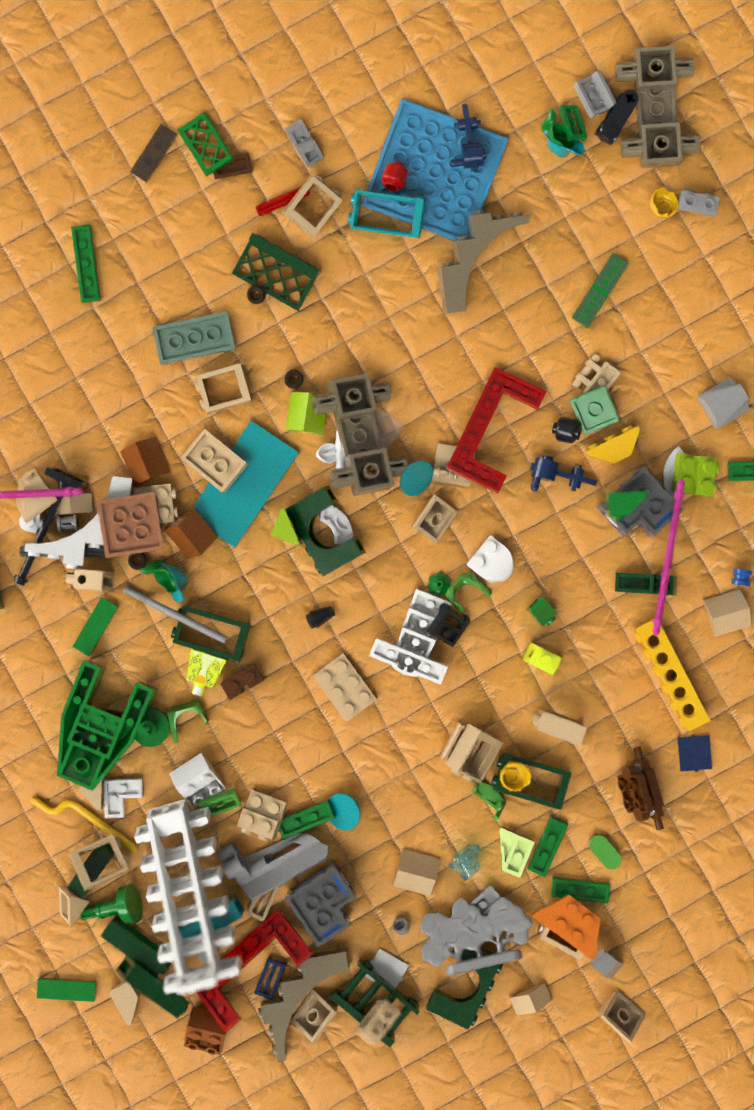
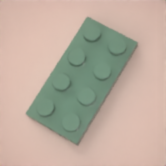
M228 311L152 327L160 365L236 350Z

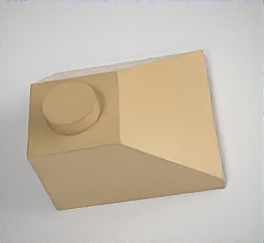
M35 468L27 471L19 479L18 490L51 489L48 482ZM55 496L16 498L15 504L24 522L27 524L56 502L57 498Z

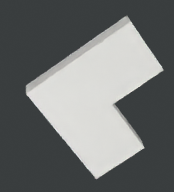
M143 778L103 780L105 818H124V798H143Z

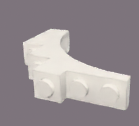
M113 476L106 499L130 496L132 478ZM98 513L84 528L71 536L42 544L25 543L24 552H28V556L40 557V554H48V558L59 559L60 556H63L62 564H66V568L78 569V566L83 565L85 543L89 544V548L100 549V545H103Z

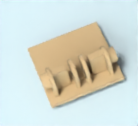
M438 443L432 481L470 487V480L446 469L457 446Z

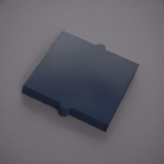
M691 735V737L677 738L680 771L694 770L698 772V770L712 769L709 735Z

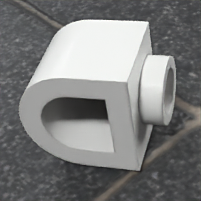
M37 515L27 524L21 516L19 520L20 527L25 531L38 533L44 521L42 519L43 515Z

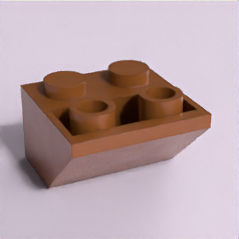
M193 1006L187 1025L184 1046L191 1050L205 1051L211 1055H221L226 1032L209 1010Z

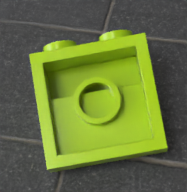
M676 453L671 491L675 492L677 490V483L681 479L685 482L683 488L685 494L712 497L717 490V484L714 481L715 475L718 474L720 469L717 463L718 459Z

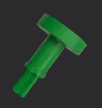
M151 708L144 722L139 725L135 740L146 747H154L163 743L170 733V725L166 714L159 709Z
M132 884L120 886L115 900L97 902L95 906L85 908L80 914L81 920L96 917L101 920L106 917L119 915L121 920L127 925L138 923L143 913L141 896L137 888Z

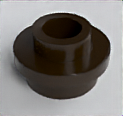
M253 285L247 291V298L253 304H260L266 298V291L260 285ZM255 291L260 293L259 298L254 297Z
M290 370L286 373L284 381L287 387L297 389L302 386L304 378L298 370ZM296 376L298 381L292 383L290 381L291 377Z
M144 553L129 555L128 563L132 569L140 570L147 565L148 560ZM136 557L141 558L140 564L135 563Z

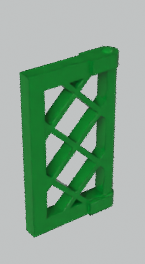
M206 112L177 129L206 177L234 160L233 155ZM205 121L209 127L208 130L199 128V124ZM189 130H194L192 140L186 135V132ZM197 131L207 133L205 142L195 141ZM210 134L215 136L218 145L208 143ZM194 144L204 146L202 155L197 153ZM207 146L217 148L214 158L205 156ZM220 149H223L226 157L223 159H218ZM203 160H211L213 164L207 168Z

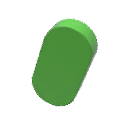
M602 835L591 837L589 848L601 863L608 869L619 867L621 856L610 842Z

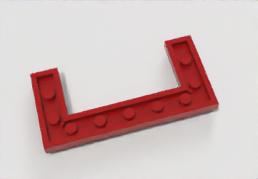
M494 367L446 469L498 494L507 475L472 459L503 394L538 410L547 391Z
M276 909L222 960L240 956L242 970L274 939L278 940L297 966L305 962L313 952L283 913ZM233 977L219 979L217 984L210 988L195 990L225 1032H228L241 1020V1017L220 990Z

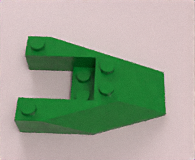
M88 660L82 662L61 714L57 776L93 791L133 744L138 734V727L144 722L150 711L158 689L142 682H136L122 718L91 705L106 667Z

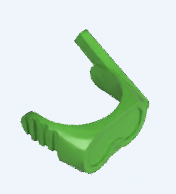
M468 572L467 574H461L456 582L450 586L446 592V597L456 609L463 612L464 608L454 600V595L460 587L464 585L476 586L488 597L492 593L471 572Z
M198 700L176 705L171 708V711L167 712L174 744L179 743L176 719L181 713L195 711L203 717L205 724H208L206 714H204Z
M482 780L481 783L478 782L471 792L478 795L496 810L493 819L498 821L506 802L500 792L494 791L493 786Z

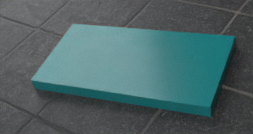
M250 421L232 448L235 454L248 463L247 467L225 494L209 482L193 506L217 536L234 548H236L299 454L298 451L253 421Z

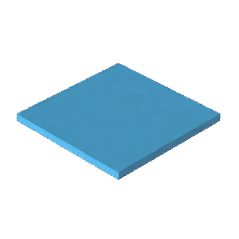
M402 98L367 191L425 199L421 229L453 241H458L457 237L469 236L470 239L467 216L473 215V211L483 209L509 138L480 127L473 129V143L481 142L482 148L486 150V159L483 160V166L473 171L470 168L464 169L463 166L451 167L449 165L450 160L462 158L461 144H467L466 132L458 131V128H454V123H457V119ZM398 161L405 165L409 176L404 188L393 192L384 187L381 177L387 164ZM365 196L362 207L413 225L416 203Z

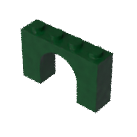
M330 486L319 489L286 509L289 520L297 529L296 534L298 538L303 540L306 545L305 550L307 554L313 558L315 568L322 576L333 572L366 553L358 536L347 540L337 547L325 546L315 537L313 525L318 514L338 503Z
M481 947L483 957L495 954ZM468 949L463 950L461 957L462 961L478 958L476 951ZM503 964L475 970L479 976V984L475 992L466 998H454L434 988L426 1004V1010L469 1030L470 1025H475L478 1018L476 1013L479 1008H483L486 1002L485 995L487 990H492L495 983L493 978L496 973H500Z

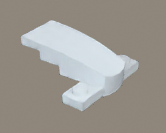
M416 588L397 645L376 637L369 656L392 665L396 671L403 675L420 676L441 685L448 665L428 658L437 638L430 635L426 630L439 613L440 605L447 603L451 606L452 603Z

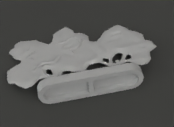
M460 897L452 906V916L450 918L442 915L440 912L427 913L423 916V921L419 927L425 935L430 936V939L421 947L423 961H429L432 965L438 967L442 965L447 957H454L457 963L446 966L447 976L522 959L523 956L520 949L506 951L504 947L509 941H514L520 945L525 944L529 939L528 930L533 925L530 917L524 915L523 908L513 904L511 900L505 897H501L493 903L487 916H482L478 907L468 905V902ZM502 931H507L506 939L504 938L500 942ZM511 933L514 934L513 938L509 937ZM493 936L497 937V941L493 940ZM487 941L495 943L497 945V953L483 957L481 951L482 943ZM454 947L456 953H452L450 948ZM464 949L476 951L478 957L467 961H462L461 959Z

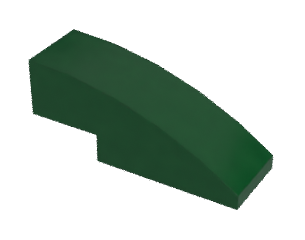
M616 572L615 592L659 594L662 575ZM669 576L666 595H676L677 576Z
M110 843L93 850L83 864L91 882L100 876L114 855ZM77 874L67 886L81 897H84L89 891H84Z

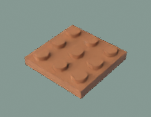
M155 492L96 501L105 558L164 549Z

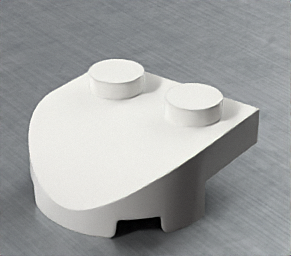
M490 535L466 565L487 582H503L513 573L514 557L503 544Z

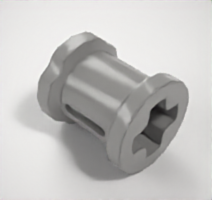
M77 514L65 517L57 515L58 532L69 529L78 531L79 521Z

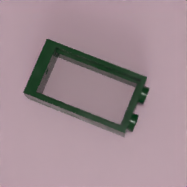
M183 606L182 609L179 608L178 612L185 616L189 612L241 627L233 654L181 640L180 636L184 623L178 621L177 627H173L171 633L172 643L234 661H241L251 624L189 606Z
M503 753V756L498 757L496 767H499L497 775H493L491 785L494 786V791L558 810L562 809L571 772L507 753ZM508 759L561 775L553 802L502 788L500 773L503 767L507 765Z
M117 915L100 935V937L156 978L159 974L164 975L170 967L171 962L160 963L157 957L159 946L132 926L125 924Z
M126 956L115 970L126 983L178 1019L180 1015L182 1016L187 1011L189 1002L182 994L178 992L166 994L163 988L164 981L159 977H154Z

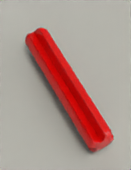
M301 187L257 205L256 211L258 215L262 216L288 205ZM309 190L306 192V194H305L302 198L307 197V196L310 195Z

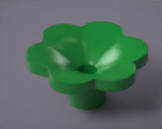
M440 572L429 577L430 583L427 585V588L435 596L446 594L451 580Z

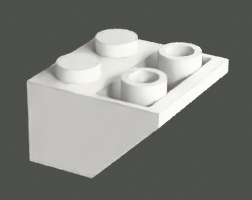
M202 753L169 773L175 788L193 809L199 806V800L216 795L226 788L211 763Z

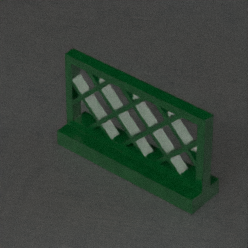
M252 233L232 274L251 285H259L255 275L265 273L268 283L260 286L265 289L266 293L299 311L321 270L261 236ZM251 246L259 250V258L250 260L248 252ZM272 256L276 260L277 267L267 269L264 258ZM262 260L264 270L254 273L251 262ZM249 263L251 274L243 276L238 273L241 265ZM285 266L291 267L294 276L283 278L281 268ZM278 269L281 280L271 282L268 271ZM303 275L309 277L311 280L308 286L300 288L297 277ZM295 278L297 289L287 292L284 281ZM282 282L285 293L277 295L273 292L272 284ZM298 291L300 300L295 305L290 302L288 294Z

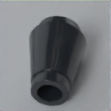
M328 606L309 611V614L305 615L310 628L313 629L322 626L334 617L335 613L332 607Z

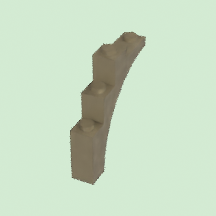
M478 210L473 211V215L467 216L470 239L469 236L457 237L458 241L452 242L455 265L453 262L442 263V267L437 268L443 314L466 311L465 295L467 281L472 266L479 254L490 241L502 232L515 226L529 223V215L522 216V212L512 213L510 218H504V215L492 216L493 220H491L490 213Z
M346 948L312 954L305 962L298 966L299 974L303 973V975L281 979V985H278L279 996H283V998L262 1001L261 1007L258 1008L260 1020L263 1019L264 1025L272 1024L269 1026L270 1037H274L275 1040L272 1049L273 1055L278 1058V1062L286 1061L287 1028L299 1002L320 982L336 974L349 971Z

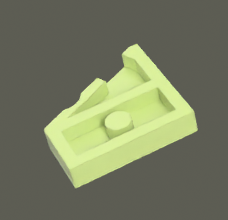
M501 827L499 833L502 870L521 878L535 841Z

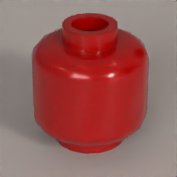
M395 161L386 165L381 181L387 190L396 192L404 188L409 172L403 163Z

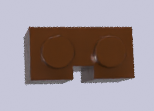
M253 664L220 683L228 699L231 700L245 692L242 687L248 685L250 689L264 681V678L256 664Z

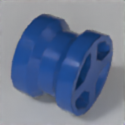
M734 568L733 573L735 575L731 584L750 586L751 582L749 579L753 571Z

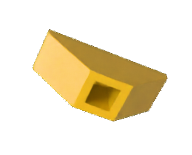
M630 425L621 430L623 434L616 437L614 433L605 438V443L599 445L596 442L588 446L589 451L585 452L586 457L613 465L632 455L640 429L638 426L633 428Z

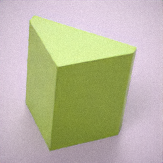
M291 392L285 430L323 435L326 413L316 415L312 405V396L317 394Z
M281 509L271 536L297 546L302 545L291 520L288 518L286 509Z

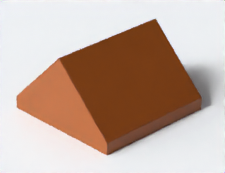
M156 437L135 442L120 451L134 487L170 473Z
M195 507L164 528V531L186 558L202 555L218 537Z

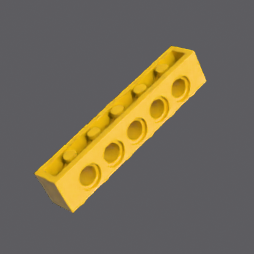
M652 618L635 627L636 632L634 636L638 643L642 642L645 648L642 650L647 660H651L653 664L651 669L656 678L660 677L662 684H660L661 689L665 695H669L671 699L669 704L672 710L678 712L680 726L682 729L686 728V730L692 731L709 722L710 719L661 625L660 633L656 636L657 644L654 646L649 645L648 639L654 635L652 631L654 628ZM663 652L666 655V660L663 663H659L657 656ZM668 670H673L675 673V677L672 680L666 678ZM677 687L683 688L684 692L681 697L675 696V689ZM687 704L692 706L690 714H685L683 711L684 706Z

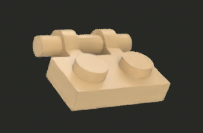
M594 354L591 359L585 362L586 366L583 370L577 373L572 386L578 389L581 384H584L586 388L582 393L606 385L609 390L621 372L606 361L600 367L597 365L600 357ZM591 370H594L596 375L590 381L586 377Z

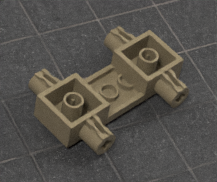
M675 46L636 48L633 53V61L617 62L615 64L616 82L635 81V91L639 96L636 105L639 138L621 139V157H640L641 168L679 166L683 161L682 154L699 153L700 150L699 134L681 135L680 122H677L675 99L677 78L693 77L695 66L693 57L675 59ZM659 142L660 145L663 146V148H659V146H657V143Z
M368 373L331 380L327 385L329 393L312 396V405L316 415L333 412L346 467L330 470L329 476L332 488L338 489L351 486L353 497L391 489L395 485L393 477L402 476V473L408 467L405 456L389 459L386 448L381 446L374 413L377 411L376 403L391 400V391L388 383L371 385ZM368 469V471L372 472L373 474L369 475L366 470Z

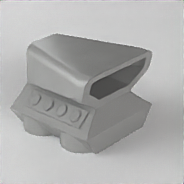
M731 377L698 396L699 403L716 429L750 410L747 403L749 398L741 384H736Z

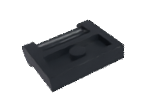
M442 603L439 607V613L426 631L435 638L454 647L469 625L470 617L455 611L449 604ZM448 615L458 621L456 626L446 621Z

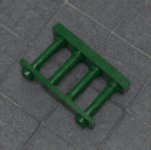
M359 959L357 966L361 969L344 990L339 991L335 988L331 993L330 999L360 1023L367 1014L364 1012L365 1005L379 988L383 986L390 992L385 1000L392 1004L397 998L405 1005L400 1011V1015L381 1039L383 1043L391 1047L395 1042L394 1031L411 1010L416 1015L419 1013V1003L412 997L407 998L373 970L374 966L369 961ZM368 974L375 982L359 1002L353 1003L349 999V994L363 977Z

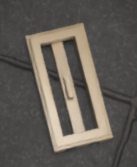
M280 886L274 888L263 916H260L259 913L269 892L263 895L255 913L252 910L258 898L252 901L247 915L264 921Z

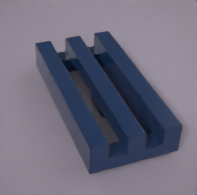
M268 957L254 994L272 1001L286 963ZM272 963L274 965L264 990L261 992L259 991L268 967ZM279 966L281 968L270 995L266 994L275 970Z

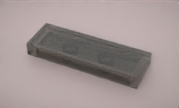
M160 124L130 173L147 183L178 135Z

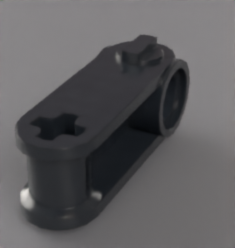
M632 89L626 90L616 98V105L609 110L595 131V135L600 141L612 145L618 138L621 129L638 103L639 96L636 91Z

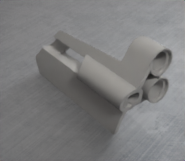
M298 833L246 858H243L235 842H231L217 850V854L223 863V870L229 880L234 878L253 901L327 860L329 846L320 843L319 840L309 834ZM294 843L301 845L274 860V854Z

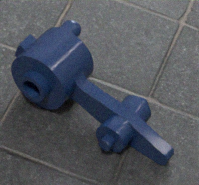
M462 104L463 119H457V123H454V128H458V131L466 132L467 144H461L462 158L450 160L449 165L451 167L463 166L464 169L470 168L471 171L478 170V167L483 166V160L486 159V150L482 148L481 142L473 143L472 130L478 129V125H481V120H477V117H469L468 105Z
M545 455L542 458L536 457L535 462L530 465L529 470H532L531 477H533L531 490L533 492L538 490L540 480L554 482L556 476L570 479L568 486L572 487L571 491L575 492L576 488L580 489L581 483L593 486L597 484V480L583 477L585 470L581 469V465H577V468L573 467L572 473L557 470L559 463L553 461V457Z

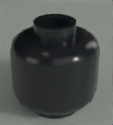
M561 417L557 423L554 422L552 433L555 434L557 441L572 444L579 440L582 426L579 425L576 419Z

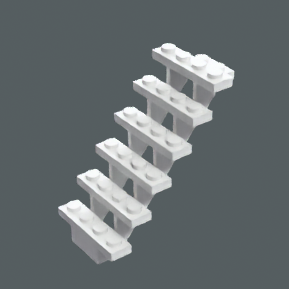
M185 799L149 809L146 819L147 824L137 827L134 836L137 843L151 841L153 853L142 857L140 868L143 873L157 871L159 883L148 886L146 898L148 903L161 900L163 902L164 913L154 915L152 929L154 933L167 930L169 932L170 943L160 945L157 956L160 963L174 961L177 973L166 975L163 987L166 994L171 992H178L179 994L191 993L198 989L210 988L216 985L219 979L234 977L240 974L242 966L240 956L221 961L216 951L217 947H226L234 943L236 934L233 925L214 930L210 921V917L222 916L228 913L230 901L227 895L208 900L203 887L215 886L221 883L223 876L222 867L220 865L202 870L197 859L198 857H207L215 853L217 840L215 836L196 841L191 830L193 827H203L209 823L211 811L209 807L190 812ZM182 832L185 844L165 850L160 837H167L172 833ZM183 861L189 863L191 874L174 879L170 878L166 866L171 867ZM194 891L197 904L177 909L171 896H179L182 893ZM200 921L203 934L183 939L177 926H185L188 923ZM207 952L210 964L188 969L183 958L184 956L189 957L195 953Z

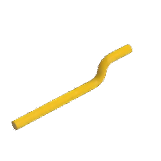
M36 796L30 801L49 815H58L66 808H72L107 834H113L115 838L118 837L121 844L135 853L139 848L73 800H65L55 808L50 807Z

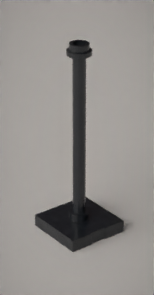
M47 467L44 475L59 481L58 484L60 486L58 489L73 487L74 489L81 488L83 491H86L89 483L55 467ZM55 496L57 501L50 505L33 544H42L63 496ZM27 556L19 575L15 574L14 576L15 583L22 586L28 583L26 577L35 559L34 556Z

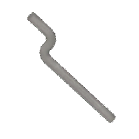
M127 585L123 590L124 593L144 602L148 606L222 643H225L227 636L155 601Z

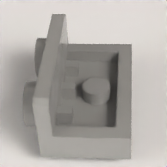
M600 70L573 84L590 118L608 112L616 105L614 95L611 93Z
M682 190L678 195V209L715 217L720 197L710 193L699 194L693 190Z

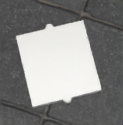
M379 949L374 959L370 961L374 966L373 970L395 988L403 980L402 977L409 966L382 949ZM368 974L365 975L366 978L375 982V980Z

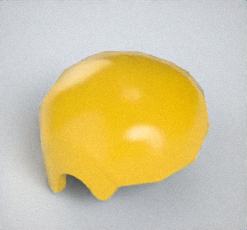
M666 187L655 190L650 198V209L656 216L670 218L678 210L679 200L674 192L666 190Z
M510 762L501 770L500 781L510 791H521L530 784L531 772L522 763Z

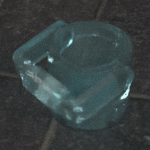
M478 844L467 845L449 862V868L455 870L464 881L472 877L483 865L476 857L481 852Z

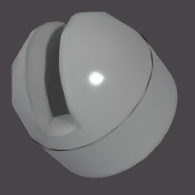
M398 918L393 923V929L396 933L400 935L408 933L410 926L404 918Z

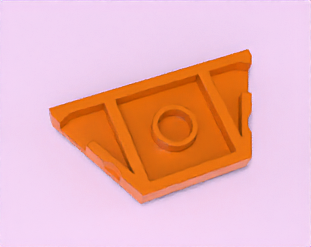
M568 894L559 901L533 912L532 917L591 960L595 958L601 918Z

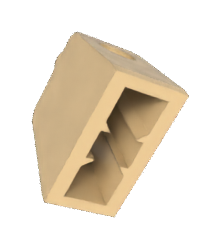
M75 569V573L68 572L66 574V584H74V589L113 591L114 572Z

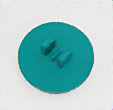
M423 460L411 463L404 470L400 478L401 490L409 496L418 495L426 490L432 481V466Z
M336 793L331 796L329 801L336 818L330 820V822L340 830H351L356 827L361 818V811L357 801L346 793Z

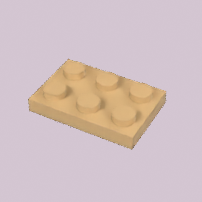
M205 428L181 457L184 462L223 494L226 493L248 465V463Z
M344 653L312 675L345 722L377 700Z

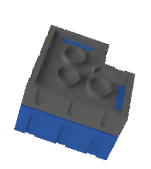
M641 467L614 491H648V496L629 516H624V520H612V517H607L606 500L596 508L622 536L627 535L635 526L639 525L651 537L660 532L672 520L675 500L648 473L645 467Z
M334 860L327 867L313 874L311 878H307L298 884L296 888L289 890L285 899L291 905L298 919L303 923L310 937L312 936L316 946L319 947L350 926L351 918L346 914L343 907L346 903L356 899V891Z

